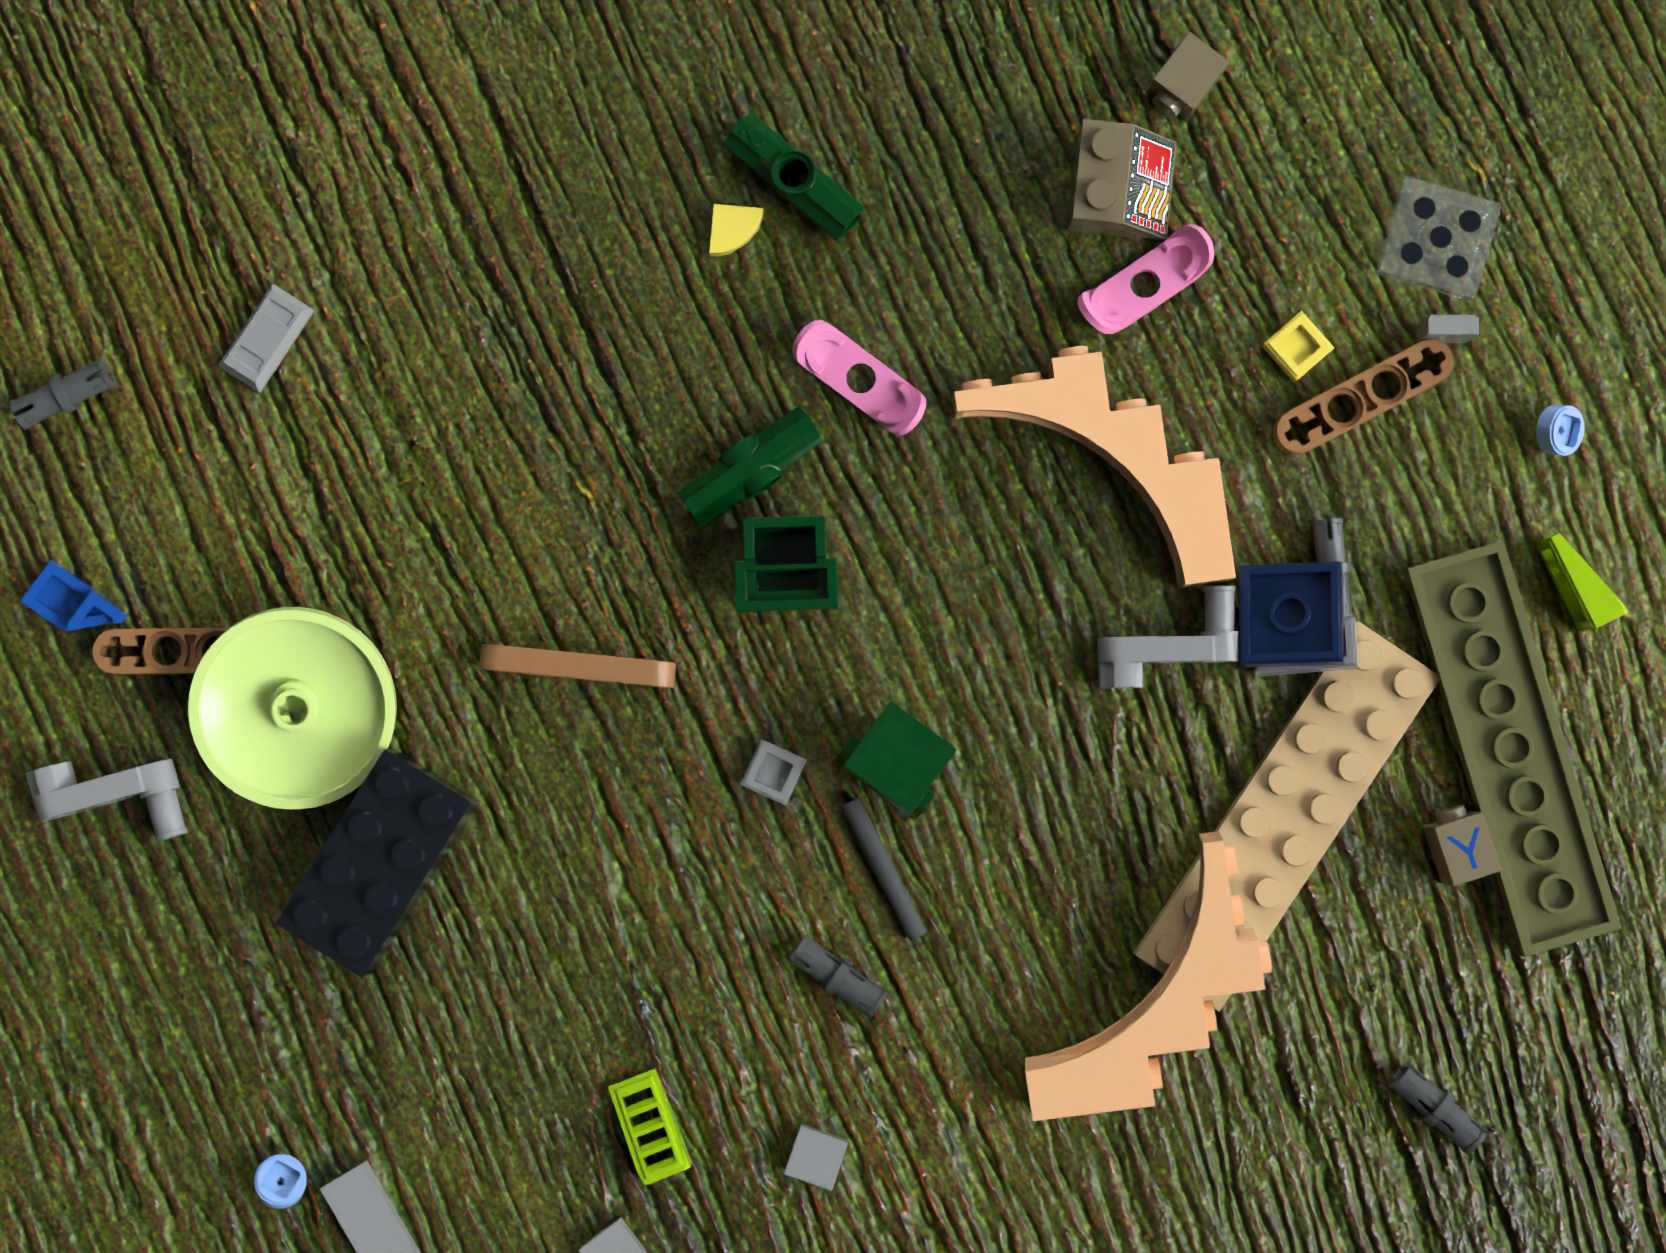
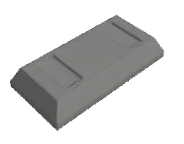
M272 283L218 367L261 393L315 310Z

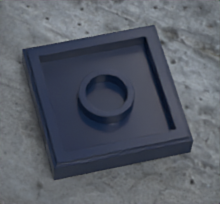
M1341 561L1239 566L1240 665L1242 668L1345 665L1343 564Z

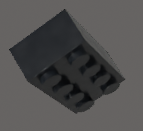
M384 749L277 920L276 925L361 978L374 973L480 801L400 751Z

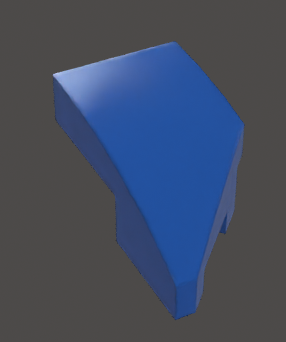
M54 560L47 564L20 601L60 629L68 631L111 623H122L128 616L118 606Z

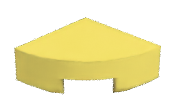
M714 204L710 256L728 255L745 245L759 230L764 209Z

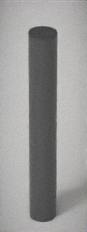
M858 797L842 805L841 807L909 941L927 933V930L860 798Z

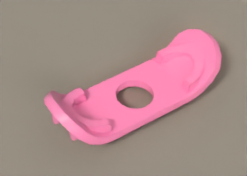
M1195 224L1181 226L1167 240L1101 285L1083 292L1078 297L1077 303L1085 320L1104 334H1113L1128 327L1189 286L1208 270L1214 259L1212 240L1200 226ZM1150 272L1158 278L1160 288L1151 297H1139L1133 293L1130 287L1132 278L1138 273Z
M823 320L813 321L806 325L794 340L792 348L793 358L799 364L897 437L913 430L922 418L926 408V397L831 324ZM856 364H867L875 372V384L866 393L854 392L848 386V371Z

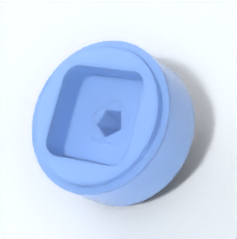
M1554 404L1548 406L1541 413L1537 422L1536 438L1539 447L1545 453L1562 456L1570 455L1577 450L1583 439L1584 421L1577 408Z
M278 1154L267 1158L260 1164L255 1173L254 1185L256 1194L261 1202L271 1208L283 1209L294 1205L300 1200L306 1189V1172L303 1165L296 1158L285 1154Z

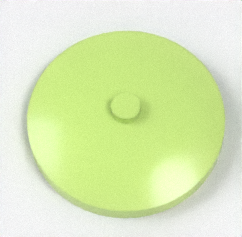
M281 607L261 611L242 619L227 629L212 644L199 663L192 680L188 701V717L193 740L200 756L211 772L225 786L238 795L260 805L279 809H307L326 805L341 799L362 785L384 749L389 747L397 714V699L393 679L385 660L374 644L360 630L345 620L324 611L304 607Z

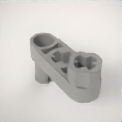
M1235 586L1203 587L1205 597V631L1200 632V636L1097 638L1098 688H1143V663L1240 662V631H1235Z
M173 759L146 764L77 784L71 761L49 765L26 773L38 822L69 816L140 796V799L146 798L156 841L188 833L176 790L180 789Z

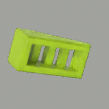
M1560 533L1545 537L1536 542V547L1578 630L1596 629L1629 613L1620 599Z
M656 1067L609 1085L608 1089L642 1186L689 1169L692 1161ZM651 1087L653 1097L627 1106L624 1097ZM658 1107L660 1116L638 1125L634 1124L633 1116ZM665 1127L667 1136L642 1145L640 1136ZM670 1147L672 1148L674 1156L650 1165L647 1156Z

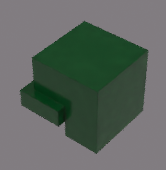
M825 515L743 518L745 561H735L737 613L838 609L837 557L826 558Z
M890 701L863 739L860 741L855 736H852L834 761L842 767L838 774L845 779L850 774L858 778L900 809L896 816L905 821L909 816L915 820L927 808L935 796L928 790L957 749Z

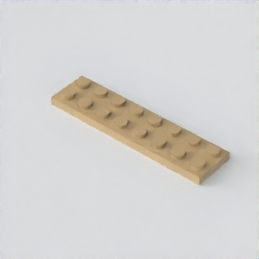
M1356 621L1359 669L1319 673L1215 829V831L1220 832L1224 845L1233 844L1237 875L1228 876L1231 895L1240 894L1244 914V925L1235 926L1236 930L1253 928L1259 943L1268 940L1439 682L1437 673L1359 621ZM1200 853L1133 952L1134 955L1165 974L1173 962L1186 936L1194 913L1199 888ZM1231 994L1205 997L1203 1001L1213 1000L1214 1009L1220 1012Z

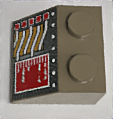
M1083 119L1077 133L1067 231L1156 241L1167 240L1177 142L1134 124Z

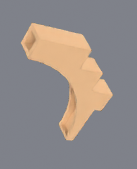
M1087 346L1061 349L1058 351L1059 357L1052 358L1047 366L1049 379L1042 380L1041 373L1039 372L1015 375L1011 377L1012 384L992 386L991 379H980L962 383V391L954 392L952 397L954 418L995 417L1033 423L1057 431L1081 443L1101 456L1121 473L1143 499L1166 540L1173 560L1178 588L1227 582L1236 578L1219 458L1205 460L1204 452H1190L1175 455V464H1169L1160 405L1147 406L1146 399H1132L1116 403L1117 410L1110 411L1102 352L1089 353Z
M1219 831L1199 834L1200 875L1194 913L1186 936L1173 962L1158 984L1142 1002L1101 1033L1076 1045L1052 1053L1025 1058V1073L1032 1121L1155 1106L1153 1089L1163 1088L1159 1058H1148V1056L1210 1048L1208 1032L1217 1031L1213 1000L1203 1001V998L1265 990L1263 974L1272 973L1268 942L1259 943L1253 928L1236 930L1235 926L1244 925L1240 894L1231 895L1228 877L1237 875V863L1233 844L1224 845Z

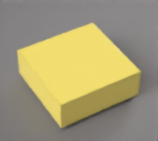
M1302 311L1262 345L1264 350L1294 383L1334 349L1332 344Z

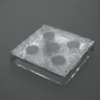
M1406 176L1401 183L1376 274L1467 301L1474 300L1502 203Z

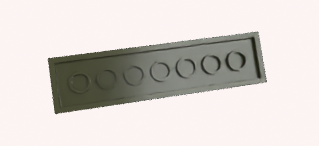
M1500 541L1404 569L1403 572L1433 671L1437 673L1439 679L1437 684L1475 810L1484 814L1503 870L1496 872L1495 876L1519 955L1527 957L1622 929L1505 542Z

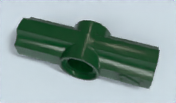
M749 112L740 119L723 143V147L774 189V193L781 201L793 205L837 243L848 234L865 211L863 205L818 169L808 154L793 148L752 112ZM793 167L800 168L808 175L806 182L795 188L786 186L780 180L782 173Z
M798 406L790 410L780 420L774 422L759 435L755 436V434H752L735 444L718 459L719 463L680 490L677 495L700 527L704 529L728 513L731 508L744 499L749 501L767 490L784 475L782 473L784 470L821 445L824 439L808 415Z

